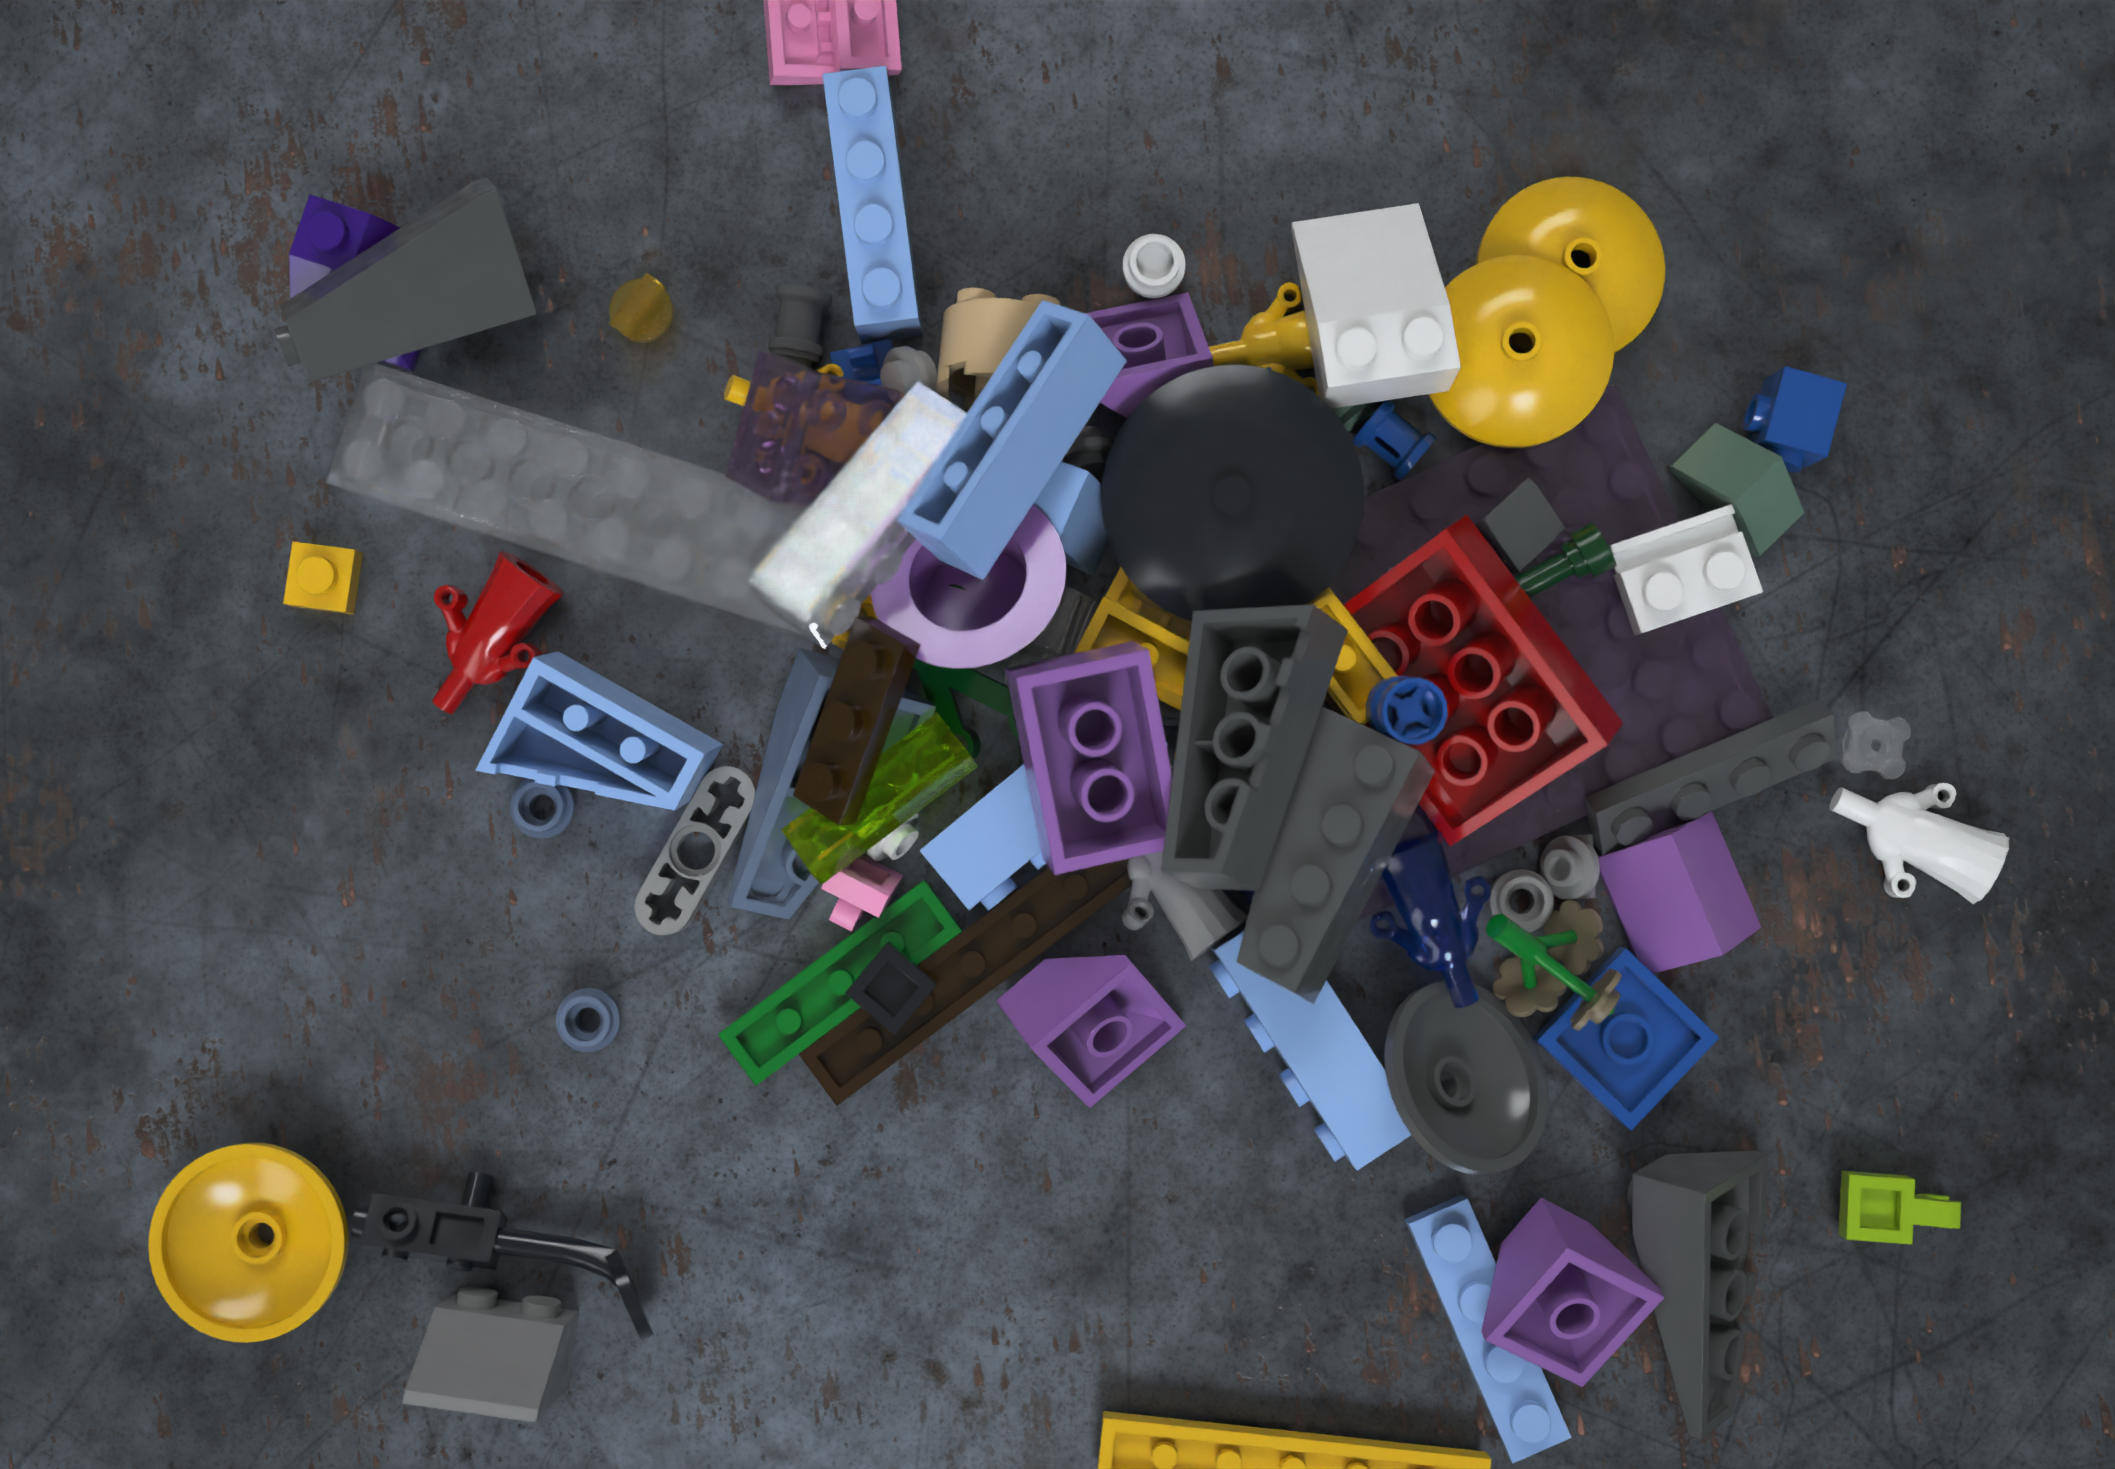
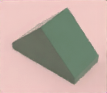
M1717 423L1713 424L1668 468L1709 511L1730 504L1733 505L1735 513L1732 515L1738 532L1742 531L1748 550L1756 558L1761 556L1805 513L1782 457Z

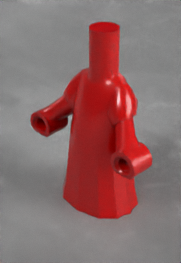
M505 551L499 552L494 569L467 620L462 611L468 603L467 594L456 586L443 585L438 587L434 593V602L441 609L449 632L446 633L445 645L448 657L454 668L432 699V702L441 710L454 714L474 684L488 685L500 682L507 676L509 671L528 669L533 657L541 656L543 653L533 644L522 642L547 610L565 594L562 589L529 563ZM452 594L453 599H452V602L450 603L449 597H450V595ZM528 651V653H529V658H528V660L526 661V659H525V653Z

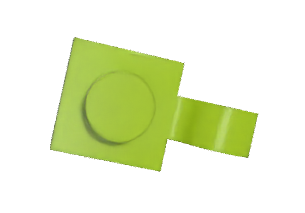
M1841 1171L1838 1235L1846 1240L1913 1244V1225L1960 1228L1961 1202L1949 1200L1947 1195L1915 1194V1179L1907 1175Z

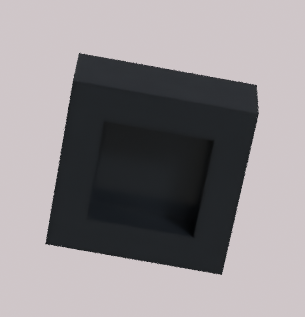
M887 942L845 994L896 1035L936 987L938 982L891 942Z

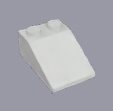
M1419 203L1292 222L1291 231L1319 397L1332 409L1449 391L1461 366L1449 300Z

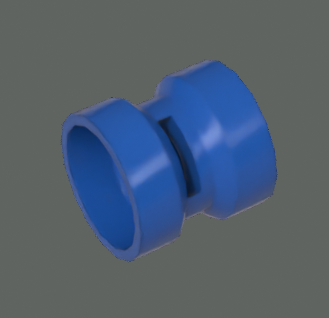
M1393 676L1378 682L1369 692L1365 704L1366 718L1373 730L1409 745L1424 744L1434 739L1444 728L1448 716L1447 701L1442 691L1433 682L1418 677ZM1393 707L1395 708V714H1396L1397 719L1395 718V716H1394V714H1393Z

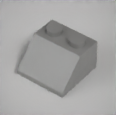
M460 1288L458 1293L451 1294L434 1308L405 1387L402 1404L537 1423L568 1388L579 1311L561 1308L562 1302L553 1297L526 1296L522 1298L521 1303L497 1299L498 1292L490 1288Z

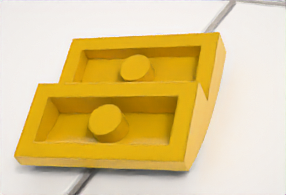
M1120 567L1074 653L1131 641L1149 649L1158 699L1181 711L1192 622L1179 618L1152 602L1133 584Z

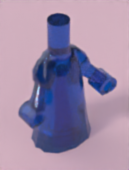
M1442 832L1425 834L1397 844L1380 879L1408 930L1396 925L1393 913L1384 910L1372 915L1370 931L1376 938L1388 939L1406 949L1407 955L1415 964L1427 970L1440 971L1454 1007L1463 1008L1477 1002L1479 996L1465 962L1474 953L1479 940V928L1476 926L1484 903L1491 896L1490 883L1485 877L1480 875L1466 880L1464 892L1467 900L1461 910L1444 851ZM1480 885L1484 889L1480 894H1474L1471 891L1472 887ZM1385 920L1389 923V926L1383 929L1378 927L1377 922Z

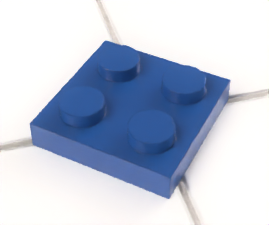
M1618 947L1585 982L1591 987L1610 968L1622 974L1620 981L1614 988L1621 993L1620 999L1615 1005L1614 1013L1608 1015L1599 1024L1589 1020L1583 1028L1576 1031L1571 1027L1570 1018L1579 1007L1582 997L1574 993L1532 1039L1624 1128L1632 1131L1713 1046L1719 1037L1627 948Z

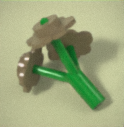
M1575 900L1564 901L1560 906V910H1552L1549 919L1543 925L1546 935L1537 937L1530 934L1504 914H1497L1489 920L1486 926L1487 935L1518 956L1509 958L1501 964V978L1493 984L1494 995L1501 1000H1505L1506 1009L1510 1014L1516 1017H1527L1536 1010L1542 1012L1553 1011L1558 1005L1557 996L1564 994L1568 988L1582 997L1579 1007L1570 1018L1571 1027L1576 1031L1583 1028L1589 1020L1599 1024L1608 1015L1614 1013L1615 1005L1621 996V993L1614 989L1622 977L1619 971L1610 968L1591 987L1576 976L1586 973L1591 966V961L1600 959L1604 953V946L1600 940L1603 923L1600 915L1595 910H1582L1580 904Z

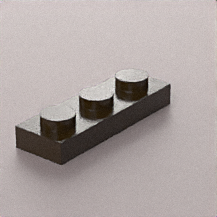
M872 616L855 617L792 795L839 826L856 824L921 645Z

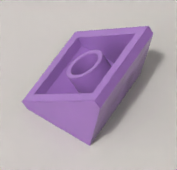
M1712 811L1705 813L1695 820L1685 821L1649 836L1635 845L1625 846L1606 855H1598L1600 865L1599 876L1631 952L1653 974L1723 956L1762 928Z

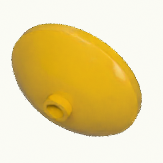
M1558 177L1535 183L1511 197L1492 218L1482 236L1477 251L1476 264L1496 257L1528 255L1554 261L1572 270L1594 290L1604 305L1613 330L1614 353L1633 341L1648 325L1656 312L1664 289L1665 258L1660 238L1653 223L1644 210L1625 193L1594 179ZM1574 250L1584 251L1590 258V267L1580 268L1576 266L1571 259V252ZM1515 333L1509 337V343L1521 352L1527 353L1532 350V341L1528 335Z
M1508 255L1485 260L1470 267L1455 277L1445 287L1451 309L1461 368L1449 391L1427 395L1440 415L1451 426L1469 438L1487 445L1503 448H1525L1544 444L1559 438L1576 427L1593 410L1603 395L1610 379L1614 361V337L1610 319L1604 305L1594 290L1580 276L1565 266L1545 258L1528 255ZM1515 333L1528 335L1532 341V350L1524 354L1513 351L1509 345V337Z
M234 1144L214 1150L194 1160L180 1171L166 1187L151 1220L148 1242L149 1261L156 1285L170 1308L188 1325L206 1335L225 1341H264L286 1334L302 1325L314 1316L331 1297L341 1279L347 1260L349 1243L348 1223L343 1205L335 1188L319 1168L309 1160L289 1149L272 1144ZM261 1223L268 1224L274 1232V1239L271 1244L263 1242L258 1235V1228Z

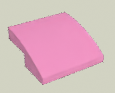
M763 0L770 85L824 84L822 75L824 73L886 66L888 76L900 74L902 66L896 0Z

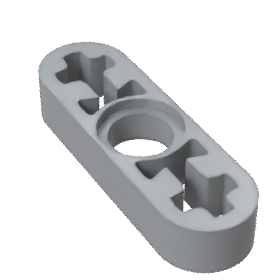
M723 766L713 769L702 779L636 896L634 904L635 915L640 925L648 932L656 935L678 933L687 928L694 920L747 826L757 788L756 780L747 771L736 767ZM736 778L741 782L737 792L745 800L741 807L729 806L726 808L720 818V823L731 825V829L725 837L716 826L705 822H698L696 817L700 810L707 816H713L721 800L717 794L713 793L717 783L729 785ZM693 832H702L708 835L715 846V855L712 862L703 869L689 867L681 857V844ZM670 865L680 876L698 880L700 883L695 892L689 885H683L674 901V904L682 910L678 918L673 916L666 917L662 922H659L655 918L658 908L651 903L654 894L661 896L669 893L677 880L676 878L665 876V871Z

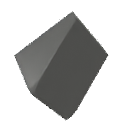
M1530 477L1521 482L1475 525L1484 538L1517 573L1566 529L1539 487Z

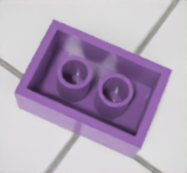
M1131 641L1005 668L1042 858L1054 875L1163 851L1172 772L1149 649Z

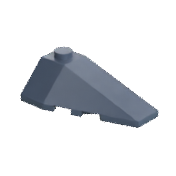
M799 648L777 706L727 901L730 907L788 920L792 917L835 863L834 853L857 825L864 827L876 812L873 808L874 803L894 778L900 781L914 764L936 709L933 702L906 688L904 689L856 824L839 826L792 796L840 662L838 658Z

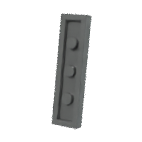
M1818 699L1584 797L1590 834H1593V843L1602 855H1606L1625 846L1640 843L1645 838L1685 821L1695 820L1707 812L1746 796L1755 795L1765 788L1801 773L1815 770L1821 765L1835 760L1834 714L1821 699Z

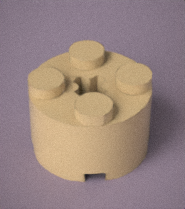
M982 288L959 290L956 303L949 306L943 314L936 383L938 395L948 402L950 391L964 396L963 408L970 410L1041 301L1045 300L1060 305V301L1043 294L1026 295L1022 300L996 298L993 292Z

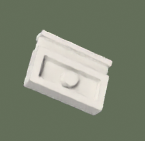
M1732 504L1608 546L1617 564L1614 567L1616 575L1613 576L1634 635L1763 592L1742 531L1738 532L1732 514L1735 511Z

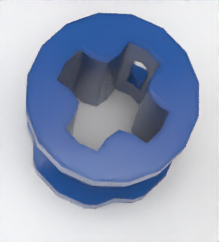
M1385 400L1357 433L1352 442L1358 448L1366 445L1394 468L1393 477L1401 482L1437 437L1431 432L1423 435L1394 411L1396 403L1392 400Z

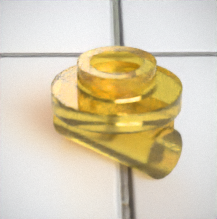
M645 273L641 279H634L624 283L615 291L611 298L609 306L611 320L608 324L624 338L633 342L648 343L659 339L669 329L674 316L672 300L665 291L667 288L648 273Z

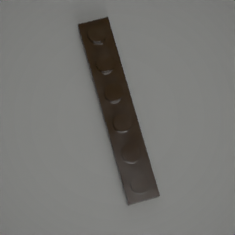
M1128 859L1054 875L1049 867L918 964L938 984L896 1035L861 1007L799 1053V1056L835 1105L838 1106L1132 885V880L1129 879L1127 869Z

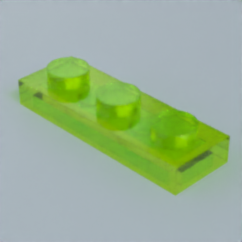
M936 712L880 755L856 824L839 826L810 807L783 827L781 831L813 877L822 885L978 766Z

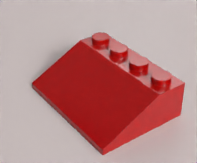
M1467 514L1343 605L1397 676L1418 677L1431 681L1442 691L1447 701L1448 716L1440 733L1434 739L1424 744L1405 745L1420 751L1435 770L1419 805L1450 847L1606 747L1624 724ZM1393 707V714H1394L1395 718L1397 719L1396 714H1395V708ZM1369 722L1364 724V726L1372 729Z

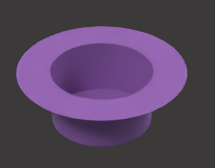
M1032 505L984 580L940 561L896 521L884 536L874 558L870 579L872 604L879 621L921 644L916 656L917 659L948 668H972L992 664L1015 654L1027 646L1041 633L1053 617L1061 600L1065 585V554L1054 526L1035 505ZM950 584L960 585V586L964 587L965 590H962V589H959V588H956V587H952V586H949V585H950Z

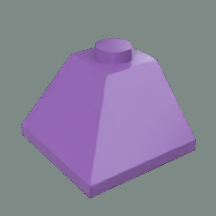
M1189 292L1085 313L1090 315L1127 360L1100 401L1101 404L1126 418L1144 399L1167 382L1183 374L1213 366V358Z
M1126 955L1044 959L996 1000L1031 1050L1089 1108L1186 1027L1181 1018Z
M1540 1198L1501 1243L1481 1332L1485 1341L1583 1387L1665 1297L1660 1288L1591 1223Z

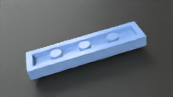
M1461 1194L1406 1218L1405 1221L1506 1455L1512 1464L1572 1438L1542 1368L1485 1341L1481 1330L1496 1263L1468 1198Z

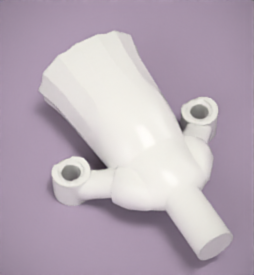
M1948 783L1929 785L1925 790L1916 794L1897 792L1886 796L1878 803L1840 787L1834 794L1829 806L1831 811L1866 826L1867 840L1871 852L1877 860H1882L1885 872L1884 890L1889 896L1894 898L1910 897L1917 884L1914 876L1904 871L1903 861H1906L1955 890L1974 904L1982 900L1991 890L1999 876L2009 850V837H2006L2004 833L1983 830L1926 811L1928 808L1942 809L1951 807L1957 793L1955 788ZM1939 791L1943 794L1942 801L1937 796ZM1899 880L1903 882L1902 890H1899L1897 886Z

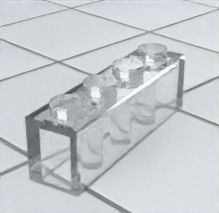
M917 381L747 579L764 606L823 649L835 635L845 633L853 625L855 617L859 615L861 604L878 584L881 585L888 582L895 575L902 563L903 554L916 540L896 519L967 413Z

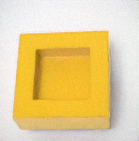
M292 541L283 604L292 607L354 615L363 553L355 549Z

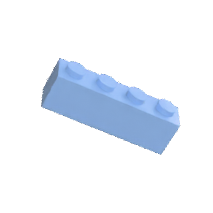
M886 66L824 73L822 75L855 329L862 344L890 338L894 340L923 336L893 95Z
M1045 300L1041 301L896 519L899 524L940 561L984 580L1127 362L1090 315Z
M1024 764L919 850L968 910L979 902L988 911L1018 887L1010 876L1029 860L1037 870L1046 864L1042 858Z
M1244 924L1211 947L1218 960L1208 967L1229 999L1240 993L1253 1014L1243 1021L1262 1051L1265 1053L1273 1047L1278 1051L1288 1067L1278 1074L1299 1107L1310 1101L1323 1123L1313 1130L1334 1162L1345 1156L1356 1170H1359L1411 1136L1391 1097L1385 1069L1327 980L1315 1003L1312 1004L1237 963L1246 926Z

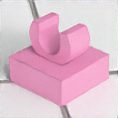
M847 847L831 866L821 889L839 897L829 920L852 932L857 921L862 918L865 911L879 918L894 897L904 875Z

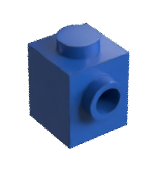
M1784 366L1764 379L1760 394L1756 393L1748 404L1743 420V429L1749 431L1748 440L1780 455L1788 472H1800L1802 468L1827 458L1847 383Z

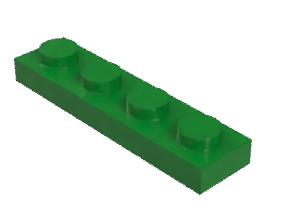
M925 879L884 909L879 918L876 916L717 1035L754 1085L757 1086L861 1008L845 992L887 942H891L918 965L961 933L963 929Z

